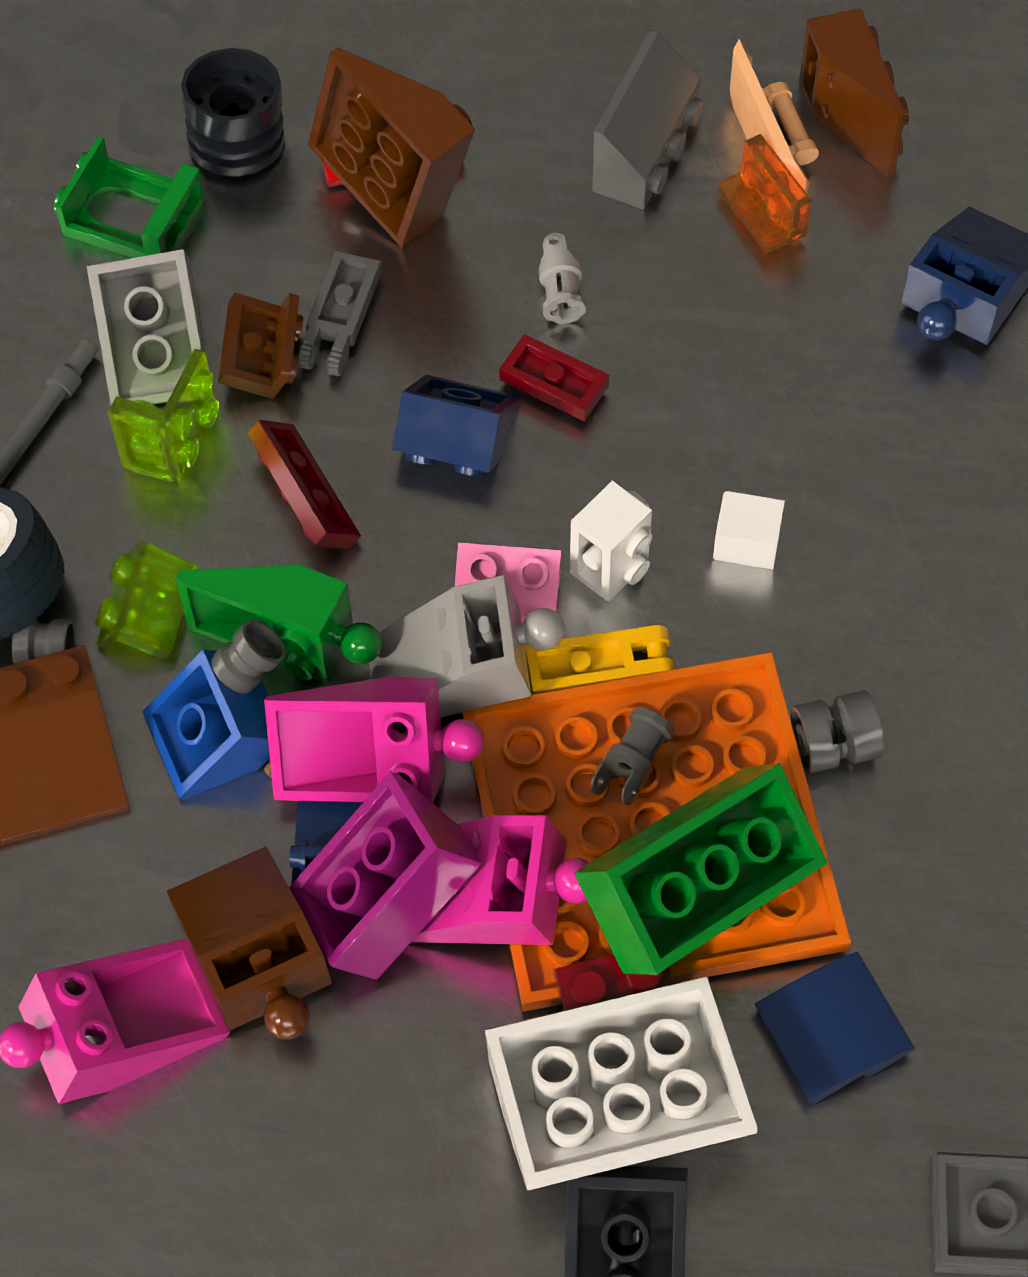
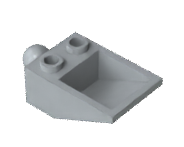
M504 575L452 587L379 632L382 637V649L378 657L369 663L371 679L383 677L438 678L441 717L529 697L532 695L525 644H529L537 650H549L556 647L564 636V622L561 616L554 610L538 608L531 611L525 617L523 623H521L520 609ZM501 633V637L498 638L496 634ZM397 722V728L405 726L403 723Z

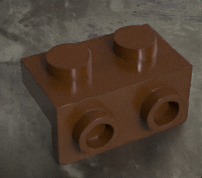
M236 292L233 294L227 308L218 378L219 384L274 399L285 383H292L299 364L298 355L293 354L294 343L298 340L303 326V315L298 314V295L289 293L282 305L278 306Z

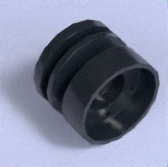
M227 48L215 50L197 58L185 70L181 83L183 107L186 115V135L191 156L201 167L216 174L236 177L254 174L270 166L281 154L285 140L284 120L281 111L283 105L282 88L277 68L266 57L245 49Z

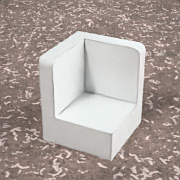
M730 491L724 492L716 530L713 558L718 561L773 570L785 500Z

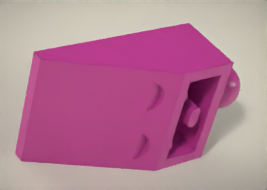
M383 677L267 696L264 700L274 800L364 802L389 772L392 771L399 774L433 803L445 777L443 753L449 759L463 763L476 758L483 747V734L480 728L472 721L466 719L454 720L447 724L443 730L441 729L438 678ZM397 722H401L406 726L403 733H398Z
M493 815L459 823V827L482 864L412 942L553 945L559 896L570 903L587 901L574 872L590 862L581 858H572L564 861L567 840L546 815Z
M188 938L36 973L19 1005L24 1022L13 1023L0 1034V1057L7 1065L13 1068H27L40 1059L57 1102L62 1104L111 1091L227 1038L230 1031Z

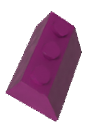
M390 771L289 888L330 966L378 980L477 870L482 862L457 823L399 774Z

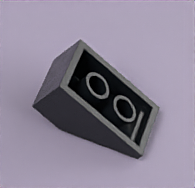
M628 1165L568 1180L564 1277H685L688 1168Z

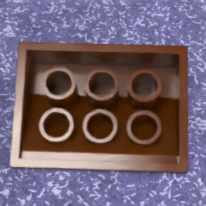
M337 47L329 55L308 146L402 248L444 215L475 128L472 126L470 117L459 105H453L443 93Z
M86 645L1 667L0 846L130 810L99 686Z

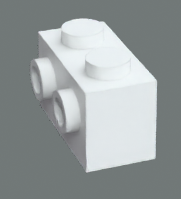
M611 481L571 520L570 574L608 603L628 583L634 585L639 582L650 566L649 548L652 540V510L642 496L632 490L626 491L614 481Z

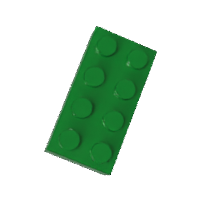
M778 763L744 767L577 870L574 874L623 974L657 975L826 865L827 860L781 764Z

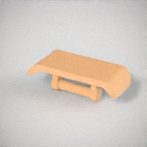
M739 39L733 49L729 101L774 200L795 210H802L807 200L809 179L800 166L813 162L818 157L819 151L815 142L809 139L791 100L792 93L786 82H776L761 88L752 68L753 56L745 43ZM773 108H775L791 143L789 146L772 112Z

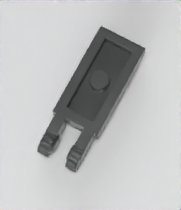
M338 250L334 251L306 322L307 332L299 354L298 365L300 368L309 370L313 368L319 353L321 339L334 342L327 361L328 374L342 375L348 360L350 346L355 344L382 273L381 260Z

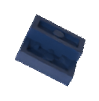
M858 952L826 964L755 1003L758 1012L805 1095L813 1104H816L862 1075L869 1078L916 1049Z

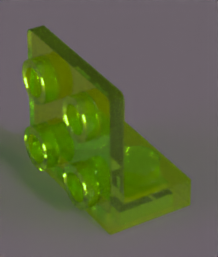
M194 349L164 410L158 409L155 405L144 400L131 401L118 396L115 397L108 415L123 468L178 484L185 468H191L194 465L199 452V439L205 428L210 429L214 425L219 410V402L215 400L212 387L213 373L209 371L205 351Z

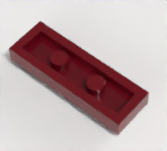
M257 420L247 434L258 451L259 459L268 467L280 487L281 496L291 506L302 524L304 535L315 547L350 549L361 537V534L294 424Z

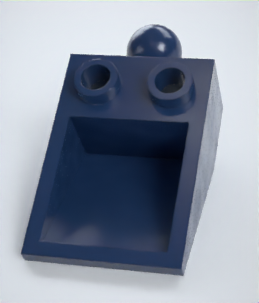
M970 206L934 232L909 265L901 304L919 312L917 325L921 334L927 339L940 341L948 338L954 330H957L988 345L1028 288V233Z

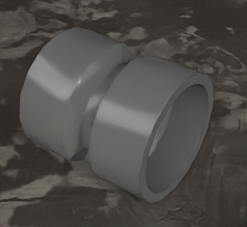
M863 690L837 696L833 706H828L823 700H818L792 707L791 724L806 773L812 774L837 768L842 758H845L851 764H856L883 756L884 741L881 722L873 698L868 691ZM831 721L835 739L837 742V744L833 745L832 735L828 723Z

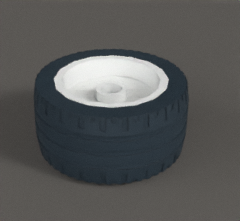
M0 488L1 641L26 628L38 616L44 613L43 611L50 606L49 604L53 602L64 579L63 573H65L64 561L59 546L40 513L22 494L5 488Z

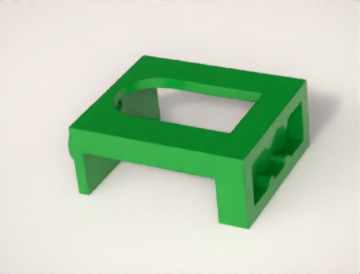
M97 136L89 151L83 152L79 157L76 172L68 185L58 191L54 210L58 216L64 236L130 258L175 251L204 202L205 194L199 168L182 163L174 178L167 177L109 158L104 138ZM113 190L157 203L158 206L140 236L93 219L88 213L90 202L95 196Z

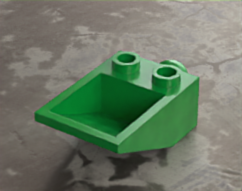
M300 564L180 570L175 578L189 630L225 644L226 642H233L234 633L247 620L256 619L272 627L280 635L279 639L285 644L286 655L278 665L283 666L288 673L299 679L311 680V678L328 684L343 655L353 663L367 664L375 660L381 652L382 637L379 631L369 623L357 622L353 624L347 582Z

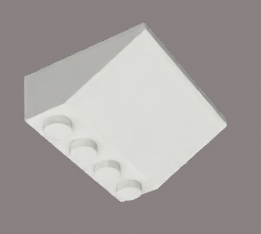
M707 977L485 1030L490 1069L527 1191L757 1133L758 1127Z

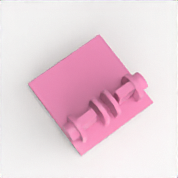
M458 543L455 587L504 575L520 609L521 623H523L525 617L531 611L538 608H549L557 612L558 588L560 587L561 550ZM501 633L496 634L498 638L501 637Z

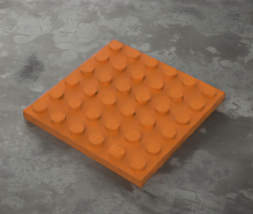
M772 652L539 693L525 698L462 712V718L475 723L483 734L482 750L476 758L471 760L483 818L493 815H546L567 840L564 861L572 858H581L592 862L744 767L780 763L827 860V864L672 964L670 969L674 983L849 951L851 945L849 932ZM637 707H642L658 713L662 718L670 722L675 730V734L670 741L661 745L651 762L653 771L632 804L625 805L621 799L622 789L628 780L624 777L612 778L603 793L600 795L593 794L591 791V781L596 770L612 744L620 743L631 724L629 716L632 711L637 709ZM559 896L553 945L509 944L523 1012L561 1005L553 975L555 968L613 954L588 901L570 903Z

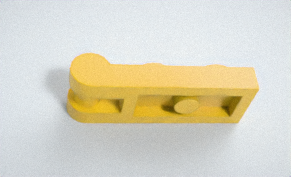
M653 625L565 638L556 647L549 650H537L529 644H525L532 695L676 669L675 661L669 658L667 649L671 645L668 629L665 626ZM641 651L646 653L648 659L634 661L632 652Z

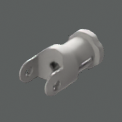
M551 233L543 240L544 255L539 266V281L545 287L546 301L543 303V316L546 320L557 324L572 323L579 320L586 313V303L583 297L580 296L578 285L582 279L581 265L568 250L565 236L561 233ZM558 240V243L550 244L551 241ZM563 303H567L568 309H564Z

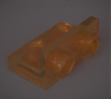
M761 134L744 141L740 172L720 181L718 191L765 253H771L807 236L812 199Z

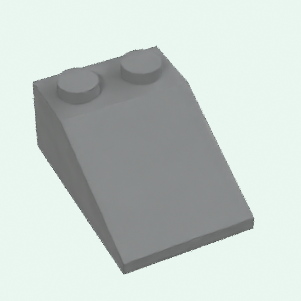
M184 249L87 266L112 412L209 396L210 390L198 301L191 262Z

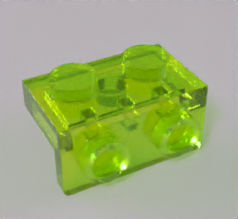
M143 540L127 555L121 553L117 557L109 576V581L115 583L111 597H107L104 600L96 617L95 625L101 627L96 645L107 648L117 640L164 660L171 654L184 611L175 578L180 570H196L197 565Z

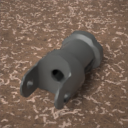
M637 707L630 714L629 721L631 724L619 744H612L592 778L591 791L593 794L600 795L603 793L612 778L624 777L628 780L622 789V802L625 805H630L637 798L653 771L652 760L661 745L670 741L675 734V730L670 722L647 708Z

